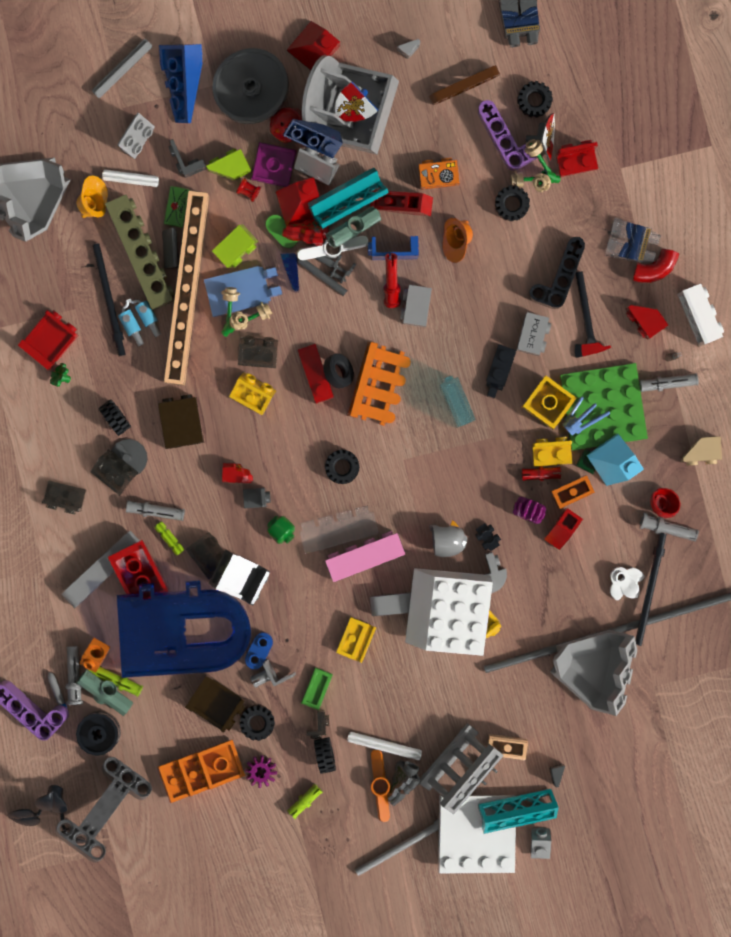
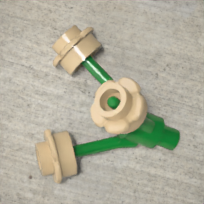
M535 139L526 143L527 148L524 150L525 153H528L530 157L537 156L544 170L536 174L535 177H523V172L515 170L514 174L510 176L511 185L523 187L525 181H532L536 191H547L552 183H559L561 178L554 172H551V169L540 155L543 151L541 141Z
M226 287L221 292L223 300L228 301L226 323L221 331L223 336L227 337L234 330L245 329L248 325L247 322L258 316H261L262 320L270 319L269 315L272 314L268 303L264 305L263 302L256 306L258 312L249 317L240 311L231 315L232 301H238L240 292H237V288Z

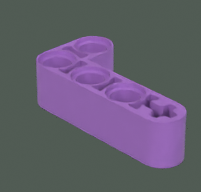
M489 100L483 101L478 108V115L506 167L511 171H515L535 161L537 156L530 157L525 153L526 144L518 148L495 104ZM485 106L487 109L491 108L490 116L492 119L489 122H487V120H489L490 118L488 113H483ZM498 123L501 126V130L495 132L491 129V125ZM508 140L510 147L507 149L502 148L500 141ZM513 156L517 157L519 159V164L511 165L509 162V158Z
M8 680L0 682V705L38 739L48 740L68 719L69 712L66 707L62 705L56 706L46 714L12 682ZM14 700H17L21 707H17ZM28 713L33 714L35 720L30 719ZM55 713L60 714L61 720L55 717ZM43 726L49 729V733L44 732Z

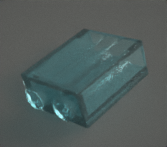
M449 376L442 379V384L439 385V388L456 428L475 421V416L459 378Z

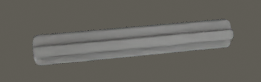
M146 39L141 41L92 89L94 95L101 98L152 48L150 42Z

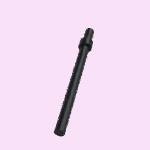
M99 243L94 244L92 247L113 331L111 335L112 340L116 344L118 357L125 356L123 332H120Z
M659 533L657 545L653 550L654 559L635 638L636 645L642 646L661 558L665 554L664 545L667 536L665 533Z

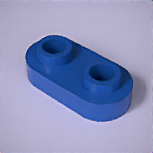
M265 632L256 635L245 657L246 665L249 668L258 669L263 665L262 663L265 662L273 645L271 635ZM261 639H265L267 641V644L265 646L260 645ZM253 656L258 657L257 663L251 661Z

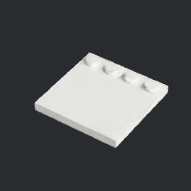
M439 795L440 803L443 800V797L441 795ZM470 795L454 815L439 804L438 873H515L516 827L484 834L478 804L515 797L516 795ZM508 804L504 805L502 809L513 811L515 807ZM491 808L485 809L486 816L494 815L496 813V811Z

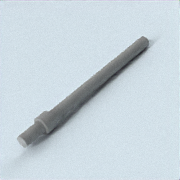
M439 819L435 820L431 826L356 868L357 875L365 873L437 830L439 831Z

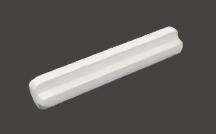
M103 170L102 179L105 181L158 187L159 184L157 176Z

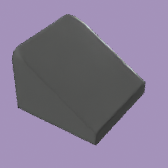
M564 764L549 768L553 785L556 788L560 785L565 769Z

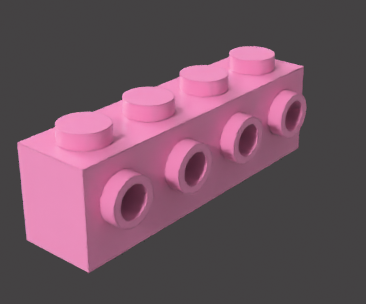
M392 531L382 534V539L375 541V538L364 541V545L357 548V545L345 548L347 552L339 554L338 551L328 555L329 559L325 560L333 582H336L406 554L398 534H393Z

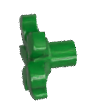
M60 363L55 368V372L52 371L50 384L59 387L61 382H70L71 377L67 375L69 369L66 368V364Z

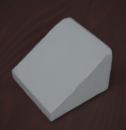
M417 39L397 46V50L408 59L419 48L421 42Z

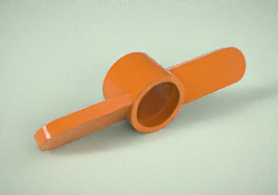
M375 749L371 752L373 770L371 790L376 795L378 819L381 822H387L390 818L387 798L390 782L385 777L383 753L381 750ZM382 779L386 781L388 785L386 791L379 793L374 790L373 785L376 780Z

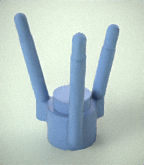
M580 397L570 413L564 418L566 422L562 425L573 436L575 433L579 434L582 430L608 416L610 412L607 411L582 425L580 421L597 404L594 403L578 418L576 416L571 418L584 399Z

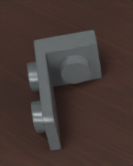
M170 140L171 145L168 148L172 157L176 156L179 163L176 164L180 175L184 173L185 178L207 169L203 159L200 161L199 159H194L188 162V166L185 167L174 140Z
M266 488L243 489L244 509L268 507L267 503H271L270 491H266Z

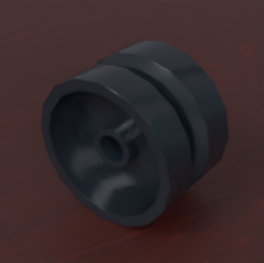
M95 711L84 717L78 724L76 738L80 748L87 754L95 756L110 752L119 742L121 736L118 720L112 714L105 711ZM98 729L101 730L100 734L102 736H98L96 734V731Z

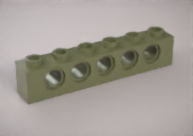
M123 195L105 203L151 309L154 311L174 302L172 297L175 296L172 286H167L165 279L168 277L164 268L160 269L157 264L160 259L156 250L152 251L149 244L152 241L148 232L144 234L142 226L145 225L141 216H136L134 209L137 207L133 198L129 199L127 195ZM125 212L131 214V218L127 222L121 220V216ZM131 230H138L139 235L136 239L129 238ZM140 247H145L147 251L143 257L137 256L136 253ZM149 264L153 265L154 272L152 274H145L144 268ZM155 282L162 284V289L159 292L152 290V285Z

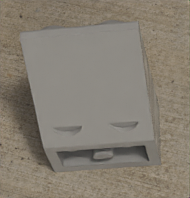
M309 147L300 148L294 169L312 178L314 177L327 185H331L340 166L336 162L337 158L319 154L320 152Z

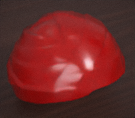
M657 489L652 493L650 500L653 512L661 518H671L680 510L681 503L679 497L671 489Z

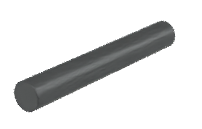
M298 260L297 263L342 296L348 291L309 261Z

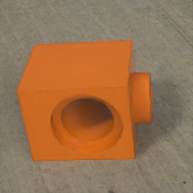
M93 638L79 664L87 670L96 673L106 658L110 646Z

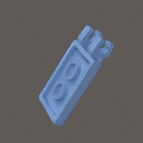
M257 266L204 279L212 316L217 317L227 314L228 301L223 300L221 293L226 287L237 288V292H240L238 301H232L231 313L256 307L261 304L260 302H263L264 305L269 304L271 297L283 295L280 286L270 289L267 286L266 279L278 276L276 267L263 270V267Z

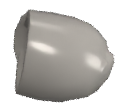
M452 520L450 527H439L436 524L429 525L430 531H432L435 556L451 557L459 554L466 547L467 536L455 521Z

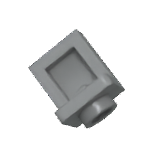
M532 828L531 858L550 859L551 830L549 828Z

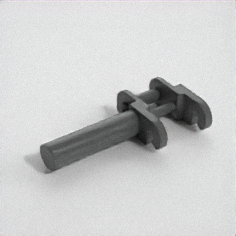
M339 255L336 262L327 256L316 257L315 259L330 268H334L333 272L330 271V278L336 277L341 280L340 284L343 281L346 282L345 277H349L356 266L353 263L349 271L339 267L338 263L342 255ZM338 269L345 273V275L342 277L335 272Z

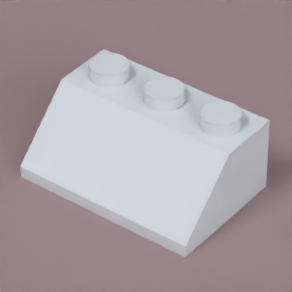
M699 284L677 294L699 347L723 337V327L720 322L717 323L716 310L713 304L710 305L708 302L709 294L706 287H702Z

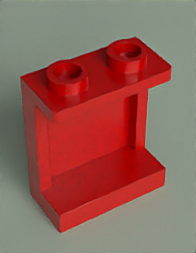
M47 310L44 317L25 340L22 339L18 344L21 349L49 371L79 336L76 333L77 329L69 322L67 324L61 321L62 316L55 310L52 312Z

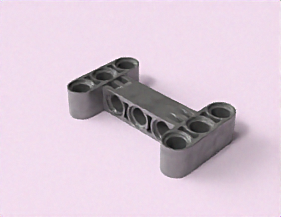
M115 757L107 758L102 765L103 774L112 780V783L81 825L78 827L72 821L64 819L58 823L55 831L61 840L92 862H99L105 856V846L97 841L95 837L125 796L130 793L136 799L143 800L152 791V786L146 779ZM106 764H115L116 770L113 772L108 771ZM122 775H130L131 782L125 783L122 780ZM140 785L145 786L147 793L140 794L137 787ZM67 825L70 828V833H61L60 826ZM76 837H84L86 844L79 846L75 841ZM92 848H99L101 856L94 857L91 853Z

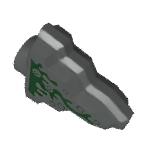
M403 760L396 763L395 773L392 777L393 784L387 797L391 805L395 806L405 798L406 794H409L410 791L420 784L421 779L417 774L419 767L410 761L404 762Z

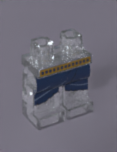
M615 217L604 255L636 263H653L656 252L646 250L647 245L650 243L658 246L661 235L651 231L652 228L633 224Z

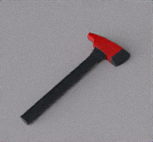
M583 271L576 272V279L587 339L586 344L575 345L576 358L597 354L611 348V345L602 346L599 342L597 343L594 336Z

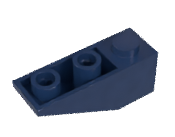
M292 119L283 133V136L331 158L335 157L343 144L339 131L319 123Z

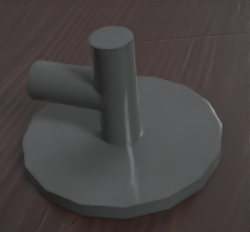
M132 439L116 443L111 449L109 456L113 470L124 477H134L140 474L145 469L148 461L144 446Z

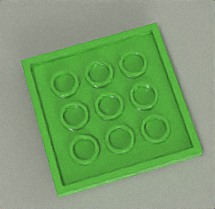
M636 363L560 375L561 386L577 398L566 412V416L580 397L584 399L571 418L574 416L578 418L594 403L597 404L580 421L582 425L607 411L610 412L608 416L582 430L579 434L575 433L572 436L569 433L570 441H572L571 450L598 447L617 433L624 442L648 439Z

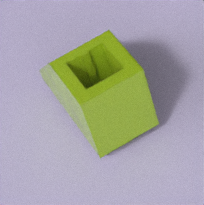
M236 148L226 153L227 156L221 159L216 157L210 160L209 165L206 166L209 172L234 181L252 172L241 149L236 150Z

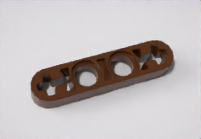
M496 65L431 94L429 96L432 105L442 103L498 77L500 72Z

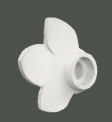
M614 568L610 574L612 582L610 593L615 600H619L624 594L629 598H638L640 589L637 583L645 578L644 574L636 568ZM619 574H623L621 580H618Z

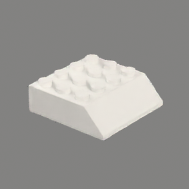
M414 568L405 643L426 651L483 656L493 584L491 575Z

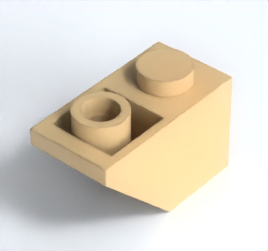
M721 437L698 438L682 456L681 462H686V466L698 465V461H705V464H717V460H722Z

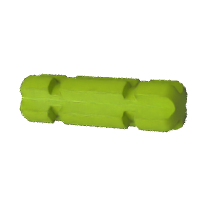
M163 522L155 525V530L161 534L166 544L172 547L174 554H181L184 548L181 544L177 543L178 540L171 531L166 529L167 526Z

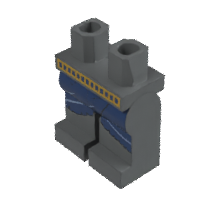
M499 0L504 37L507 39L509 47L520 46L519 37L526 36L527 45H536L540 32L537 0Z

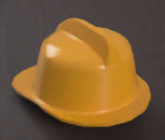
M88 176L84 180L81 194L77 198L76 204L82 218H98L105 214L108 191L103 180L97 176Z

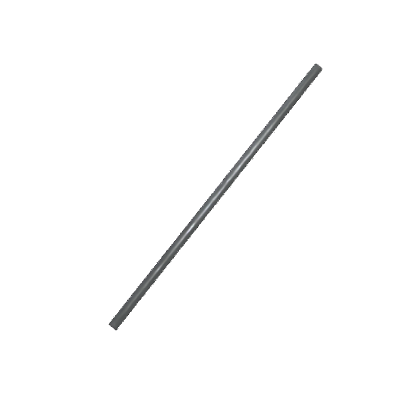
M731 593L648 617L647 625L731 601ZM640 620L603 631L612 630L623 633L637 629ZM552 645L485 665L484 670L485 673H489L556 653L557 648L556 645Z

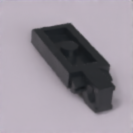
M498 344L486 379V386L490 387L487 397L494 399L497 390L502 391L503 387H505L517 350Z

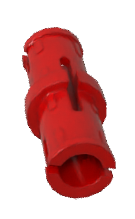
M543 466L534 469L522 468V474H530L522 475V481L561 479L560 473L553 474L561 472V468H543Z

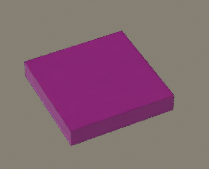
M259 142L251 180L280 187L289 186L297 150Z

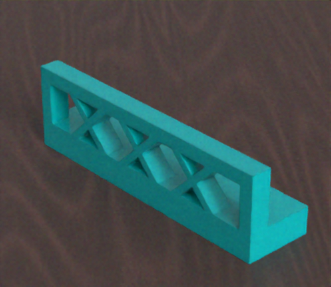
M373 167L308 203L312 217L323 229L384 196L389 191L380 181L378 172ZM378 187L380 188V190L376 192H371L372 190ZM341 207H347L343 210H338ZM325 216H330L329 218H327V219H325V220H323V221H322V219H321V218H323V217H325Z
M552 789L478 804L484 834L555 819L559 809ZM549 796L551 802L543 803L539 799ZM527 800L533 804L531 807H525L521 805L522 801ZM508 804L515 807L513 811H506L502 808ZM491 808L495 810L496 813L494 815L486 816L485 809Z

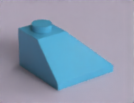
M618 433L586 455L606 486L628 481L644 470L635 454Z

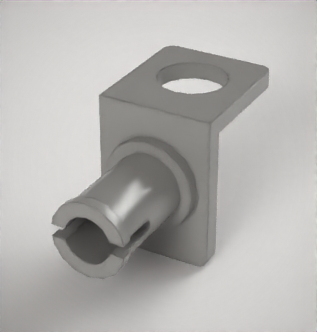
M266 660L262 663L265 670L250 678L251 682L259 679L253 683L255 688L268 681H271L273 686H276L294 677L296 672L278 679L270 661Z

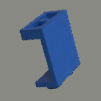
M418 236L410 237V252H376V237H372V242H368V256H372V260H385L386 254L389 253V259H391V253H395L397 260H416L419 256Z

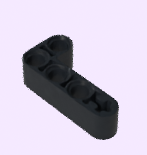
M573 237L568 241L551 288L542 284L532 286L528 294L531 301L551 309H559L563 306L585 248V242L582 238ZM578 242L580 248L575 251L574 255H567V252L569 254L572 253L573 246L571 244ZM565 260H572L574 267L567 269L564 266ZM564 277L567 280V286H559L557 283L558 278ZM534 289H540L543 292V296L535 298L533 296ZM553 295L560 297L561 302L559 305L552 304L551 297Z

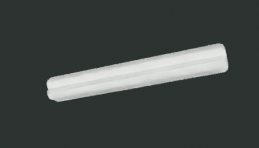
M349 732L347 741L350 743L415 760H420L422 751L416 748L355 732Z

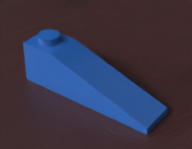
M202 44L159 45L161 70L165 71L166 88L170 89V104L175 123H191L203 64Z

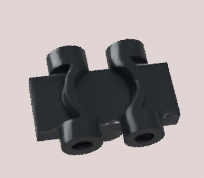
M484 523L476 529L478 533L475 536L478 541L481 539L484 541L481 545L485 551L488 548L492 551L500 546L498 542L501 538L498 534H492L494 528L491 524L487 526Z

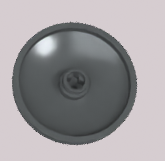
M258 48L243 49L228 56L218 67L213 79V96L220 110L231 120L243 124L260 123L274 116L284 105L289 92L288 74L281 61L272 53Z

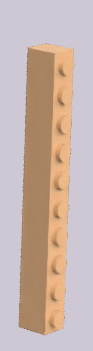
M188 191L164 382L168 384L185 386L209 202L208 193Z

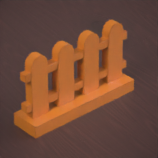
M367 342L347 416L358 418V415H361V420L366 421L368 417L379 420V425L385 426V422L393 423L395 421V414L389 411L390 404L397 405L401 400L400 396L394 393L395 386H403L406 379L399 372L401 367H409L411 360L404 356L405 352L399 351V354L386 351L385 346H381L379 349L377 348V343ZM377 360L375 367H372L373 361ZM382 362L395 365L394 373L380 369ZM369 378L372 379V380H371V383H370V386L367 385V382H368V379H369ZM377 380L390 384L389 391L376 388ZM363 396L367 397L365 404H362ZM375 399L385 402L384 409L370 406L371 400Z

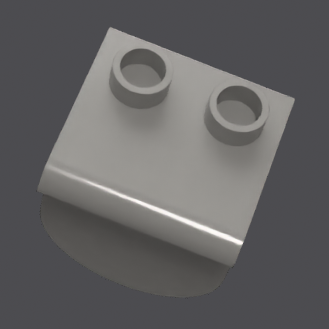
M323 55L314 64L305 86L302 102V120L324 124L339 131L343 147L378 155L399 81L393 75L339 63L332 56ZM351 82L360 90L366 89L368 91L366 97L378 109L375 114L365 120L356 122L343 121L335 114L336 100L340 92Z

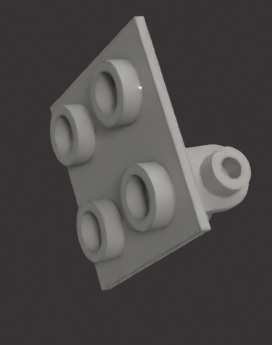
M137 112L117 145L121 148V151L126 154L128 153L135 159L142 151L147 139L152 135L155 126Z

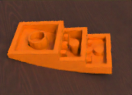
M233 740L203 749L157 767L170 803L245 776Z

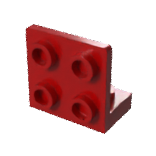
M592 140L580 142L578 146H573V144L562 145V148L556 154L560 177L598 170L595 149L598 146L597 142L592 143Z

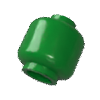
M277 515L267 524V533L277 544L284 542L288 544L295 537L293 534L295 526L285 516L279 517Z

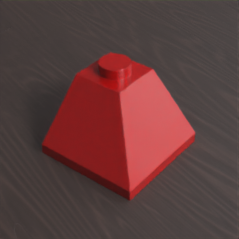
M310 21L287 51L311 71L321 56H332L340 47V41L326 29Z
M314 177L295 182L275 192L286 226L314 219L308 206L309 202L320 197Z

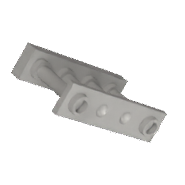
M468 723L420 778V785L429 791L434 788L443 797L439 804L453 815L504 756L492 745L489 744L486 748L475 738L479 732ZM469 744L481 753L475 762H472L463 753ZM457 758L469 768L462 777L450 767ZM444 773L456 783L449 792L438 782Z

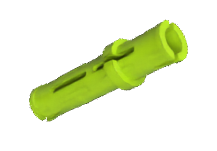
M99 667L96 673L89 670L101 680L113 682L118 687V690L127 691L136 697H139L143 689L142 685L128 680V677H122L102 667Z

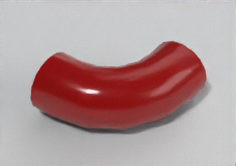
M661 249L660 255L655 262L651 264L637 263L632 281L653 283L664 279L673 271L680 254L673 250Z

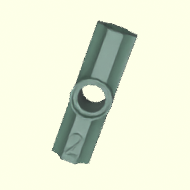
M372 206L357 216L351 217L347 222L326 234L327 242L335 249L351 238L357 237L361 232L382 220L379 211ZM350 224H353L357 230H353Z
M87 669L77 680V684L93 694V698L97 703L107 704L122 716L128 712L133 704V701L117 691V687L113 682L103 681Z

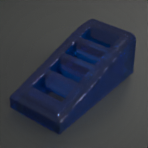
M295 253L280 254L292 289L295 293H299L297 255Z

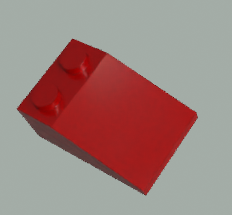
M143 540L108 557L133 609L169 591L158 566Z

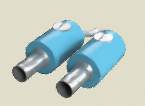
M126 300V305L122 308V313L118 315V318L128 336H133L138 346L144 344L138 333L141 331V328L131 310L125 311L129 306V302L132 304L139 303L135 306V309L144 326H149L155 337L161 335L155 324L158 319L148 301Z

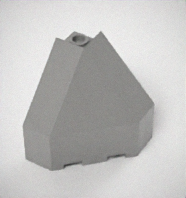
M55 157L0 164L1 221L6 220L11 227L9 232L13 237L26 242L48 229L71 180L64 177L62 165L56 163Z
M607 630L556 645L558 654L554 656V667L550 673L590 709L617 716L626 704L627 696L624 695L626 684L631 682L633 669L630 668L632 657L636 658L637 655L635 636Z

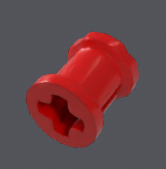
M244 178L236 193H241L250 198L251 202H254L261 187L252 185Z

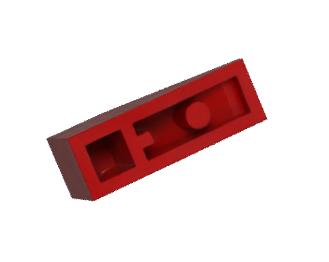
M389 191V193L371 202L370 207L373 206L378 211L431 216L433 197L424 193Z
M316 344L298 349L315 403L318 404L333 399L334 396L330 384L325 377Z

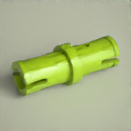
M314 783L304 795L301 794L298 797L299 800L287 810L288 813L292 814V817L296 819L304 809L311 806V803L323 791Z

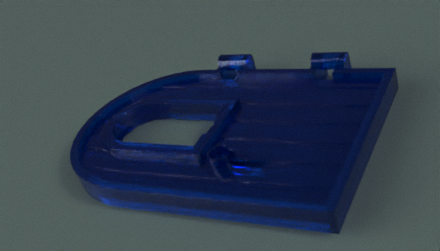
M200 580L185 581L186 591L154 593V583L139 584V594L117 595L122 678L216 672L230 667L243 656L250 642L251 626L245 608L236 598L225 592L201 590ZM197 588V596H190V589ZM151 591V598L143 599V592ZM222 617L232 623L233 632L225 641L187 644L186 628H184L186 626L185 619ZM156 651H167V653H155V652H156Z

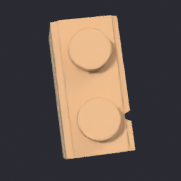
M488 734L487 747L489 744L492 745L505 758L526 760L527 739Z

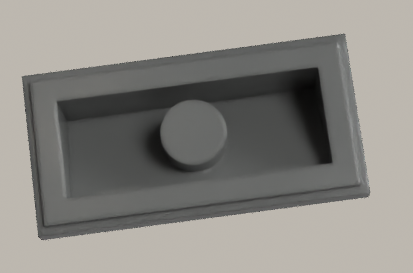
M175 228L163 230L164 268H178L177 230Z

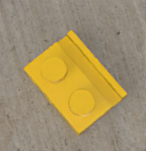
M350 617L336 653L362 663L376 627Z

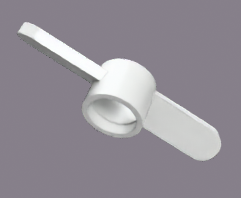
M366 236L351 238L339 246V252L335 255H331L326 251V244L328 243L326 240L322 246L314 245L299 249L297 256L300 260L321 256L333 259L338 257L341 252L366 247L368 245V238Z

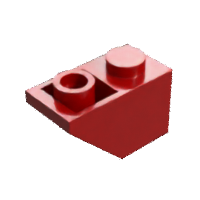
M634 305L626 308V316L632 323L635 321L639 327L637 331L642 338L646 337L648 340L668 326L657 309Z
M565 508L544 540L558 550H561L583 521V518L570 509Z

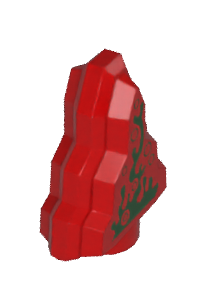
M314 219L305 220L303 223L287 225L283 229L282 234L283 237L289 240L304 241L305 243L322 246L324 239H327L326 234L329 232V226L322 229Z

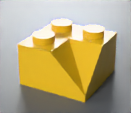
M545 375L522 405V408L553 430L577 398Z

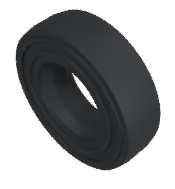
M333 354L324 361L323 370L325 377L333 387L340 389L352 383L354 379L353 367L344 355ZM335 365H338L341 369L342 378L337 374Z

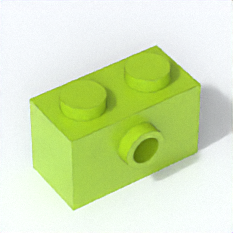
M241 224L220 242L212 252L227 268L232 266L235 268L243 261L241 259L246 253L249 255L256 249L255 244L258 240Z

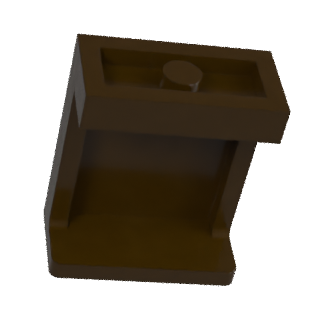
M192 394L183 395L181 400L175 401L173 397L162 399V403H158L165 449L205 443L197 397H192Z
M207 674L185 708L195 712L224 733L226 729L230 731L236 722L233 718L236 714L240 715L246 707L243 704L246 699Z

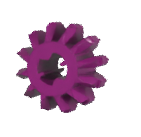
M519 497L513 507V514L535 524H540L546 514V507L524 497Z
M264 755L260 756V761L254 756V763L251 761L247 762V765L251 768H245V772L251 774L246 776V780L253 778L252 786L257 781L258 788H261L262 782L268 787V780L271 782L275 781V778L271 775H277V771L271 769L276 767V763L269 765L270 757L265 762ZM258 767H262L261 769L265 768L264 776H260L261 774L257 775Z

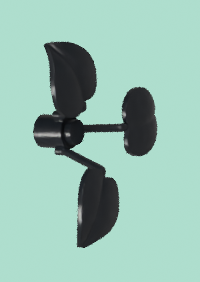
M57 785L49 786L47 794L37 798L35 801L36 807L39 808L38 812L34 813L30 809H19L8 813L7 816L14 822L24 826L38 825L40 823L38 816H40L42 811L60 813L61 820H64V812L67 811L68 807L62 799L63 788ZM62 825L63 831L61 833H70V828ZM76 837L75 841L77 844L86 843L84 837Z

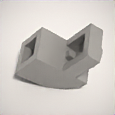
M493 552L485 554L490 573L484 575H491L493 581L491 593H494L505 584L507 570L506 568L498 570V566H501L498 555L494 556Z

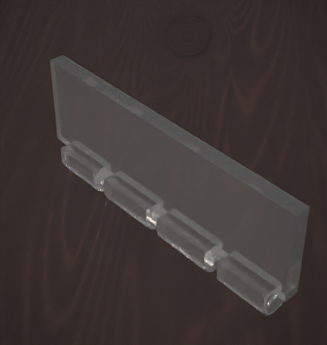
M367 505L356 508L355 517L352 516L351 510L337 513L338 521L334 522L333 515L318 518L319 526L317 527L314 520L301 523L303 530L299 532L305 554L379 534L374 513L369 512Z

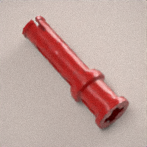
M388 253L385 255L386 284L383 287L385 293L384 305L388 308H396L401 304V299L399 298L400 285L397 283V255L391 253V259H389Z

